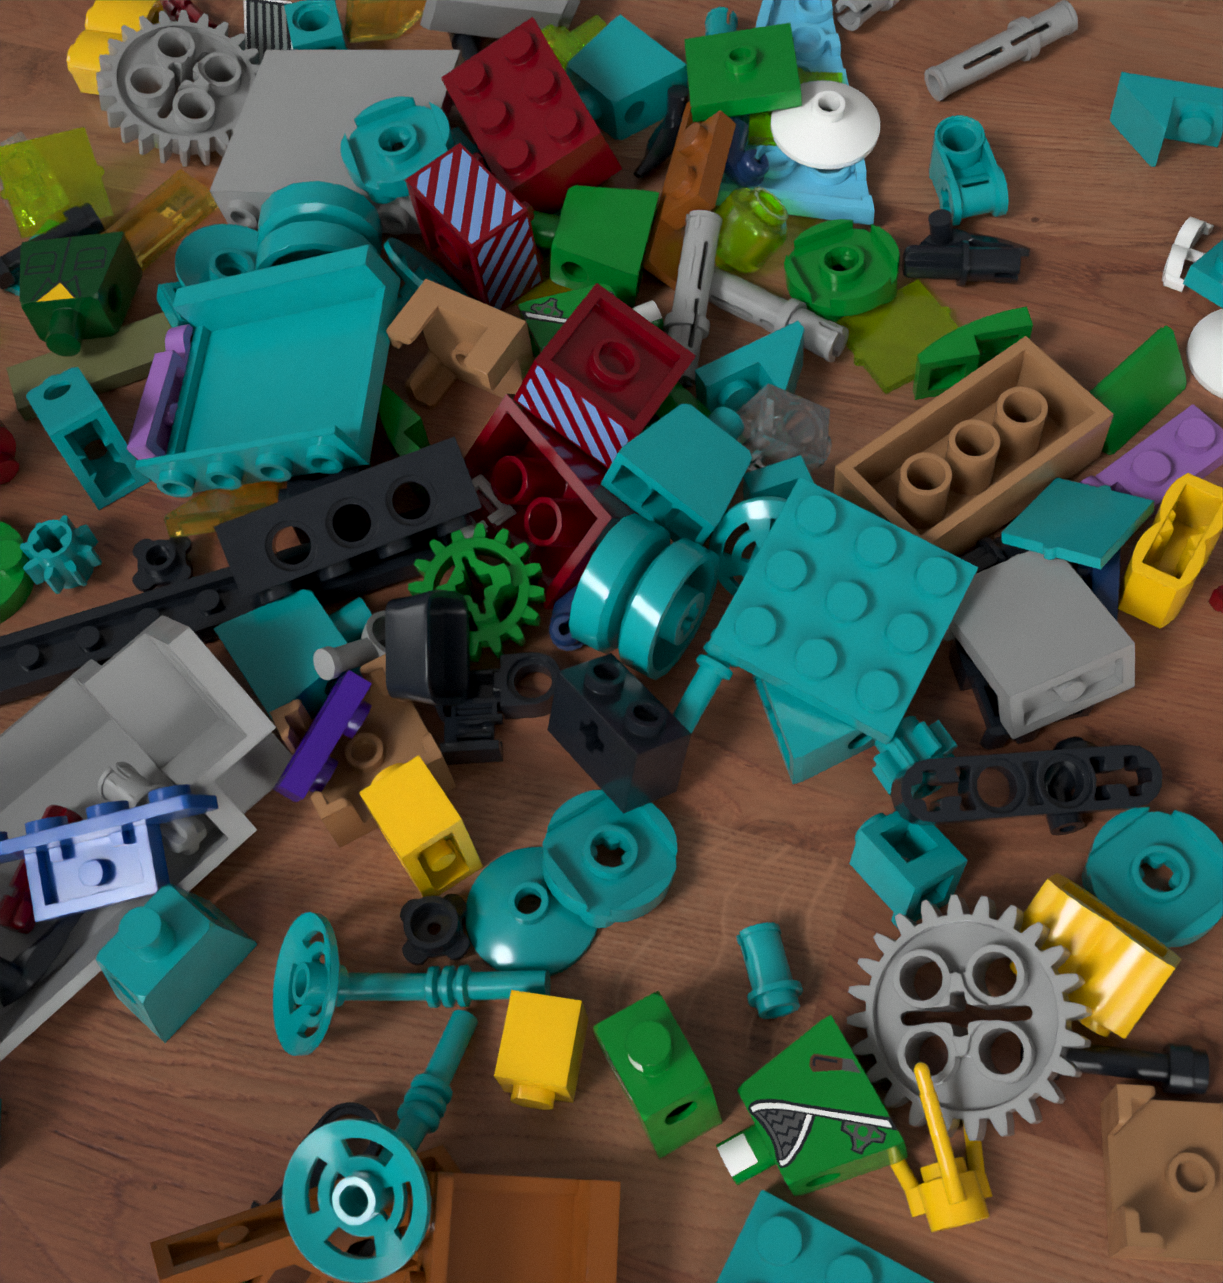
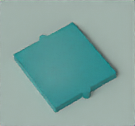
M1056 478L1001 532L1002 543L1041 553L1047 560L1059 558L1101 570L1154 512V500L1112 491L1111 487L1107 485L1095 487Z

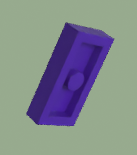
M350 670L339 677L273 787V790L294 802L303 800L308 791L322 792L338 765V761L329 756L342 734L352 739L371 709L372 705L362 699L372 683Z

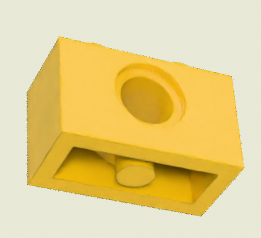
M419 755L405 764L396 763L383 769L375 776L370 786L359 792L381 832L422 897L439 896L483 868L461 817Z

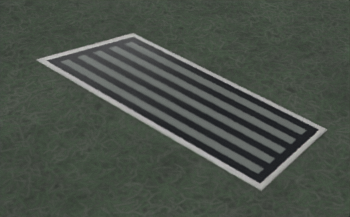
M244 0L246 49H258L259 64H261L266 50H293L284 5L292 3L291 1Z

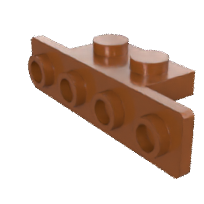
M690 101L685 106L642 262L643 267L674 291L686 228V215L692 210L711 211L715 208L736 123L721 110L705 121L693 122Z

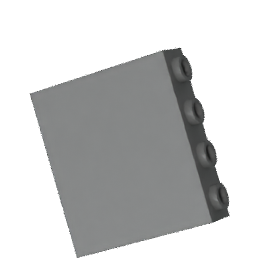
M266 50L210 188V193L227 223L258 229L261 205L273 192L293 183L323 181L343 185L363 195L378 210L382 224V233L395 235L422 234L410 195L396 198L387 204H377L369 198L366 191L358 188L353 183L341 157V141L344 134H346L349 140L351 133L357 128L354 119L361 111L374 103L392 97H413L416 105L426 106L430 109L429 102L441 108L448 119L452 105H455L441 77L464 62L461 51ZM402 142L392 145L393 152L405 147Z

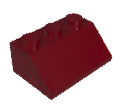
M506 394L464 457V462L471 480L482 474L491 484L496 499L503 504L510 505L516 511V514L500 525L491 523L487 517L497 511V509L479 489L476 493L482 508L469 512V514L476 523L482 520L485 521L488 525L486 530L489 539L494 540L497 533L504 528L509 531L511 536V550L523 542L529 546L531 556L524 565L539 563L543 573V577L531 585L544 588L546 602L540 604L544 609H553L555 602L579 583L594 551L606 534L623 517L638 513L601 485L608 471L605 466L513 400L515 394Z

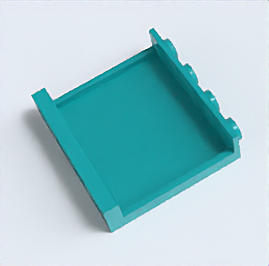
M368 244L177 288L172 308L191 323L195 330L167 453L164 456L136 460L135 469L156 483L157 488L161 492L173 497L185 498L192 496L196 492L214 489L235 490L245 484L263 481L284 482L294 476L319 472L333 474L340 472L343 468L368 465L390 345L386 329L394 320L401 279Z

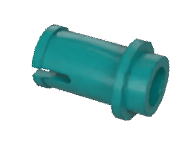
M765 922L741 930L739 932L740 935H737L736 939L741 947L752 991L747 995L750 1007L757 1008L758 1015L762 1019L779 1018L797 1011L800 1008L798 997L802 995L803 987L800 981L793 980L779 924Z

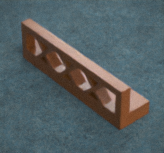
M443 1145L417 1153L425 1171L462 1173ZM344 1178L335 1181L334 1189ZM410 1181L406 1182L408 1192L406 1213L398 1227L402 1236H404L408 1229L409 1205L412 1194ZM318 1187L309 1189L310 1206L313 1213L320 1210L318 1205ZM282 1199L150 1242L159 1283H241L247 1281V1283H267L274 1271L293 1264L312 1272L305 1283H326L327 1281H331V1283H352L338 1280L323 1273L304 1257L289 1233L284 1217ZM394 1200L390 1207L385 1210L389 1217L393 1211ZM338 1227L328 1240L346 1252L351 1244L368 1238L374 1240V1236L358 1237ZM418 1250L396 1272L380 1280L366 1283H403L407 1270L417 1271Z

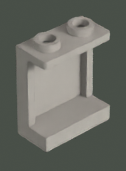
M1033 551L1021 553L1007 561L976 573L943 637L945 641H950L956 637L998 696L1000 722L1012 739H1016L1135 687V642L1066 560L1059 558L1047 560L1041 553Z

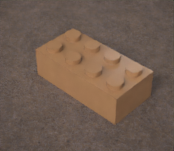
M1025 336L836 465L833 493L960 557L977 545V541L988 537L1019 515L1056 478L1068 480L1099 458L1114 414Z

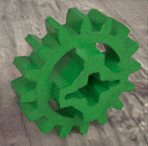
M477 523L472 538L465 539L463 533L457 530L451 533L453 543L447 547L435 539L429 542L435 558L431 562L416 559L414 566L424 577V580L408 584V591L412 596L436 589L456 591L463 594L468 605L469 621L476 624L479 630L469 631L470 659L472 662L479 661L482 648L490 647L499 659L500 655L504 654L502 642L509 638L514 643L523 646L526 641L520 627L524 623L530 626H539L541 622L539 614L531 608V604L546 602L544 588L531 585L543 577L540 564L530 563L524 565L531 556L529 546L523 542L511 550V536L508 530L502 528L493 540L488 538L484 524ZM477 556L494 557L504 563L491 566L478 560ZM455 564L448 582L439 586L444 574ZM471 572L474 573L478 583H482L484 587L485 600H483L486 609L485 614H482L478 604L474 603L471 598L472 591L470 586L473 585L470 579ZM517 598L512 612L505 620L500 622L499 618L507 602Z

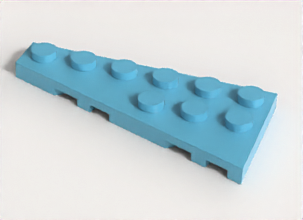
M762 0L755 28L791 23L800 84L825 80L849 85L846 69L843 68L841 60V44L839 35L835 31L831 0ZM772 111L730 117V119H740L747 123L749 134L745 151L757 149L754 157L758 160L765 154L769 161V170L764 176L763 182L753 188H741L723 173L715 205L826 220L847 219L853 220V223L874 225L875 209L872 195H869L866 181L867 170L864 159L854 165L840 169L811 168L797 163L779 149L771 133Z

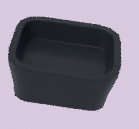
M436 589L388 601L385 610L386 686L391 697L436 706L465 703L470 687V639L468 605L463 594L456 591Z

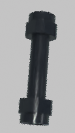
M86 202L81 206L75 205L64 211L63 214L66 218L64 222L29 241L101 234L106 230L90 203ZM21 245L0 256V289L3 291L17 283L13 275L20 272Z
M1022 1042L1020 1047V1064L1024 1055ZM1167 1043L1162 1052L1091 1044L1087 1048H1068L1066 1058L1072 1061L1082 1073L1161 1082L1163 1093L1204 1095L1208 1087V1053L1205 1049L1192 1048L1191 1045ZM1058 1073L1054 1080H1059L1062 1074Z

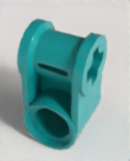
M955 115L943 119L937 125L934 132L929 164V177L937 193L940 209L948 210L951 213L953 226L960 225L963 218L986 213H991L994 217L1005 215L1009 204L1007 182L1001 167L996 163L984 128L977 120L964 115Z

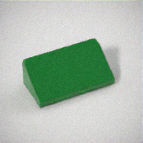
M1167 325L1159 328L1089 391L1114 414L1102 452L1107 455H1113L1184 391L1186 387V374L1174 330Z

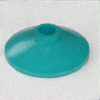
M215 224L202 227L190 233L180 243L175 255V271L181 285L186 287L255 271L258 252V231L235 224Z
M542 847L521 848L498 857L479 874L470 889L466 902L467 913L465 915L467 933L479 956L496 971L548 970L550 977L574 965L589 949L598 928L587 925L580 915L566 909L552 895L542 873ZM536 895L542 899L537 911L531 914H524L517 910L518 903L523 897Z

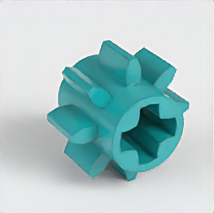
M63 515L60 520H48L37 523L36 527L29 534L27 542L20 544V549L30 560L23 569L36 585L46 581L55 594H60L63 588L71 589L80 585L84 587L87 585V580L91 577L94 567L102 565V560L93 549L99 541L87 524L76 529L67 515Z
M908 716L901 720L893 738L887 745L878 740L875 741L874 745L880 754L873 758L877 765L871 770L891 796L892 783L902 769L926 759L955 757L952 751L958 745L939 720L927 726L924 721L919 722L916 716ZM923 774L922 783L912 786L911 793L913 799H923L943 786L928 785L926 776Z

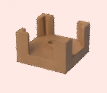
M428 279L423 281L386 329L391 345L398 349L403 343L409 345L414 342L423 330L429 351L407 379L405 389L409 401L428 410H433L437 407L457 378L500 398H504L506 394H516L534 362L526 321ZM488 419V420L486 421V423L483 425L482 430H483V428L485 427V425L487 424V422L489 421V419Z
M386 654L364 664L360 668L363 678L372 683L369 691H367L362 699L372 705L371 709L352 739L342 734L329 756L337 760L338 765L322 792L314 791L309 794L320 819L339 848L379 828L359 792L370 786L375 776L383 769L396 763L405 764L419 755L444 793L456 788L442 753L431 733H428L412 701L396 699L389 695L386 686ZM300 699L293 700L269 712L282 740L292 755L314 720L311 719Z
M1116 1084L1100 1102L1109 1258L1223 1266V1102L1220 1104L1151 1100L1155 1095V1087Z

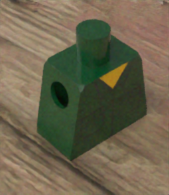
M123 231L22 242L20 248V304L37 336L46 343L50 351L60 356H74L80 352L84 339L112 337L119 332L142 279L143 271Z

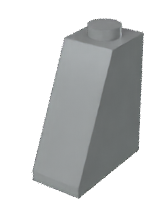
M426 0L420 26L433 31L501 38L533 17L550 44L558 26L568 30L581 0Z

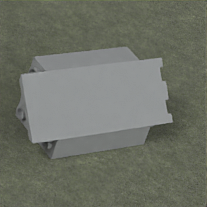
M162 615L102 666L93 659H90L0 734V832L6 831L8 839L26 835L25 824L41 819L46 808L51 804L67 807L80 815L83 820H86L87 807L109 802L102 798L98 792L100 776L110 766L122 778L127 779L126 776L116 769L115 765L117 762H127L153 784H163L167 787L189 784L192 794L216 795L218 810L194 815L204 823L207 830V836L199 843V850L192 855H185L183 852L174 853L163 844L170 883L190 891L257 831L256 827L244 814L273 789L292 755L271 732L276 726L192 629ZM21 859L0 864V902L5 894L12 895L14 888L8 885ZM152 896L85 912L72 929L61 952L39 982L19 1000L4 1008L0 1000V1061L101 971L96 957L106 943L118 932L122 917L131 909L144 906ZM59 919L36 922L33 930L28 934L16 933L0 926V957L12 962Z

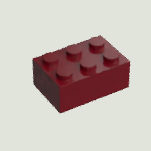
M533 17L441 77L493 176L521 203L527 201L531 204L533 210L554 214L563 207L567 190L572 186L596 187L622 170L621 165Z

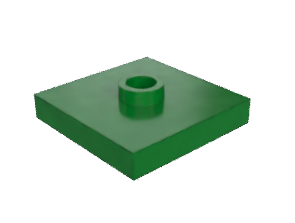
M791 23L684 39L693 122L705 121L720 110L728 117L802 106L801 87Z

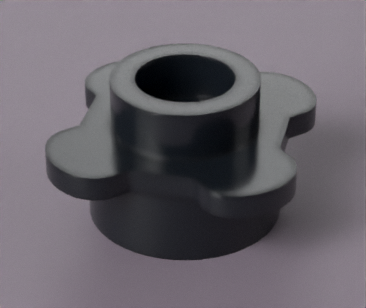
M177 533L168 540L153 541L149 538L140 540L132 551L133 556L138 560V571L132 578L135 587L141 592H147L192 578L193 567L188 558V553L192 550L193 545L189 537ZM167 559L165 563L158 565L160 561Z
M447 894L444 897L425 896L420 899H411L404 904L400 911V918L403 921L407 941L402 947V953L409 963L419 966L423 965L429 958L447 956L451 960H459L467 954L470 948V940L463 933L462 918L467 913V905L462 897L457 894ZM433 924L441 926V931L436 935L429 933V928Z

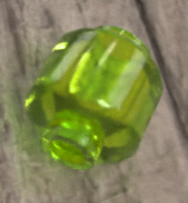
M760 186L755 187L753 190L750 188L734 189L714 211V213L722 217L715 264L723 270L732 271L735 269L743 273L757 272L777 252L788 237L786 223L788 212L773 193Z

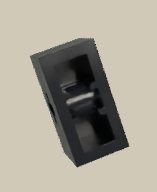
M612 653L558 671L547 730L622 813H627L676 792L691 737L689 730Z

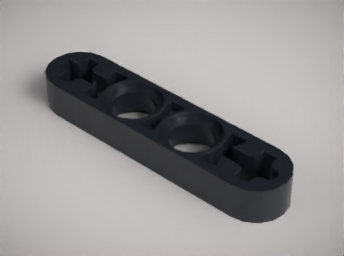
M1134 745L935 758L919 761L902 769L892 783L891 799L899 815L908 822L917 825L1120 811L1149 804L1155 799L1162 787L1163 773L1158 760L1151 752L1141 746ZM1053 763L1067 767L1074 776L1076 782L1075 792L1067 802L1057 801L1046 791L1044 775L1048 767ZM986 768L998 770L1008 780L1010 786L1009 797L1001 807L990 806L979 796L977 780L981 772ZM1124 768L1125 771L1136 772L1138 777V784L1128 788L1124 784L1096 787L1097 778L1095 774H1106ZM955 770L960 771V776L957 775ZM923 774H925L926 781L930 786H946L958 782L959 796H949L930 802V811H927V805L924 800L913 799L911 787L922 783ZM960 804L963 805L965 811L960 810Z

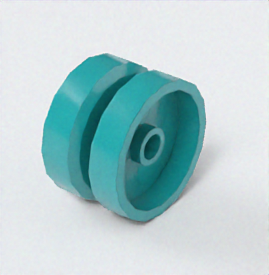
M310 181L293 183L273 192L261 205L258 221V252L255 270L368 244L380 256L382 250V224L378 210L363 195L339 184Z
M636 513L623 517L601 541L580 578L572 601L569 618L571 637L606 655L618 649L622 664L649 678L657 680L667 674L677 663L698 631L716 589L720 571L719 556L712 550L687 538H682L670 544L669 531Z

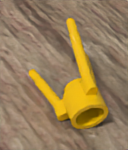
M919 1062L914 1067V1073L938 1162L920 1168L924 1181L922 1184H919L906 1159L892 1164L890 1167L905 1192L912 1217L926 1214L931 1233L989 1218L990 1215L985 1199L993 1197L985 1173L982 1141H970L963 1123L967 1167L964 1157H954L929 1067L926 1063Z

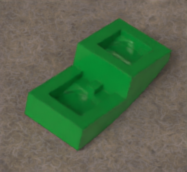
M1027 306L999 312L965 324L942 336L917 355L913 383L915 400L939 396L1023 337L1027 336L1030 339L1033 323Z
M386 384L382 385L378 410L394 457L398 458L430 446L422 418ZM408 483L418 499L425 506H428L429 497L426 490L416 483Z

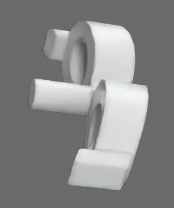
M1189 217L1185 221L1170 250L1162 275L1163 286L1182 292L1184 279H1181L1180 275L1184 261L1186 259L1196 262L1205 254L1192 248L1202 234L1209 235L1212 232L1214 225L1194 217Z

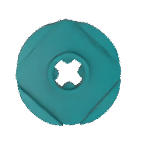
M406 96L381 100L361 111L354 119L357 128L351 133L349 140L346 134H344L340 146L342 160L353 183L358 188L366 191L373 202L387 204L396 198L409 196L405 179L455 146V140L448 119L437 105L429 102L431 109L426 106H419L415 104L413 97ZM402 142L405 147L393 152L392 145Z
M602 790L587 791L566 801L553 814L542 844L541 863L543 877L557 901L572 913L580 915L581 919L589 926L606 928L615 922L632 921L655 909L666 897L677 868V837L667 817L653 803L650 802L623 814ZM604 844L610 851L619 847L622 848L625 853L621 857V865L609 867L599 864L596 861L598 854L596 846Z
M1150 807L1126 810L1110 819L1096 835L1081 875L1084 888L1119 916L1140 927L1167 947H1182L1199 940L1212 930L1223 916L1222 842L1209 827L1189 814L1176 810L1171 815L1160 811L1148 812ZM1147 862L1154 869L1161 868L1163 865L1170 868L1173 875L1169 879L1168 884L1172 890L1163 892L1158 888H1149L1142 880L1145 873L1140 865Z

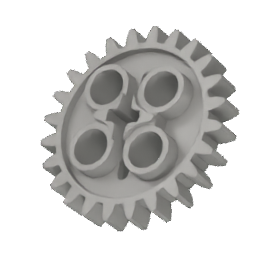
M164 10L159 11V23L154 25L144 16H140V31L138 32L123 25L121 27L122 41L109 38V55L100 54L101 72L96 73L100 107L102 111H107L110 128L120 127L121 138L124 143L138 138L139 153L143 156L154 147L159 149L160 162L164 164L172 153L179 154L183 167L188 166L191 155L198 154L205 166L210 165V152L217 151L223 157L260 67L258 49H246V36L243 33L229 38L227 22L224 21L213 29L209 27L208 14H203L197 23L189 21L186 10H181L178 21L172 22Z
M957 894L950 896L947 915L943 916L934 903L928 900L921 902L923 923L917 924L909 917L901 913L897 914L895 919L901 936L894 940L876 933L873 938L877 946L884 953L881 960L878 962L867 958H859L857 962L865 972L872 976L870 985L850 986L848 991L856 998L866 1001V1011L847 1017V1024L865 1028L868 1034V1038L856 1044L852 1048V1052L855 1055L875 1056L877 1063L866 1074L870 1083L879 1084L887 1081L892 1083L885 1097L884 1104L888 1108H898L910 1100L912 1101V1106L909 1113V1124L924 1126L927 1123L914 1067L920 1062L919 1053L923 1042L930 1036L938 1035L947 1046L948 1061L940 1073L931 1077L937 1092L949 1138L954 1136L961 1119H963L965 1131L970 1141H984L987 1119L991 1120L1001 1137L1014 1135L1013 1112L1016 1111L1030 1124L1042 1122L1041 1112L1035 1099L1042 1096L1046 1100L1062 1104L1066 1099L1053 1080L1058 1073L1079 1078L1082 1074V1071L1066 1058L1068 1048H1087L1091 1046L1089 1039L1071 1031L1072 1021L1092 1015L1091 1008L1070 1002L1068 994L1085 984L1084 977L1079 974H1060L1057 970L1070 956L1069 950L1059 945L1043 951L1041 947L1049 934L1050 929L1037 922L1021 933L1024 911L1011 905L997 921L995 901L985 896L980 897L973 915L970 914L965 899ZM1008 957L1013 961L1017 970L1016 983L1007 994L994 997L987 989L985 983L986 971L989 965L996 959ZM934 961L942 972V986L934 997L923 1001L916 993L914 987L915 975L918 969L925 963ZM966 1002L986 1010L1029 1006L1033 1012L1032 1017L1026 1021L980 1020L970 1022L968 1028L946 1022L925 1023L916 1026H908L904 1022V1016L908 1012H960L965 1010ZM1012 1031L1022 1042L1024 1049L1023 1060L1020 1066L1012 1073L1003 1074L993 1064L991 1049L997 1037L1002 1033Z

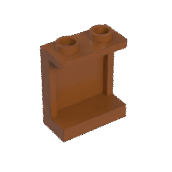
M425 1171L431 1194L430 1220L425 1237L418 1249L417 1271L407 1270L403 1283H616L621 1181ZM411 1194L409 1205L408 1226L411 1221L413 1210V1194Z

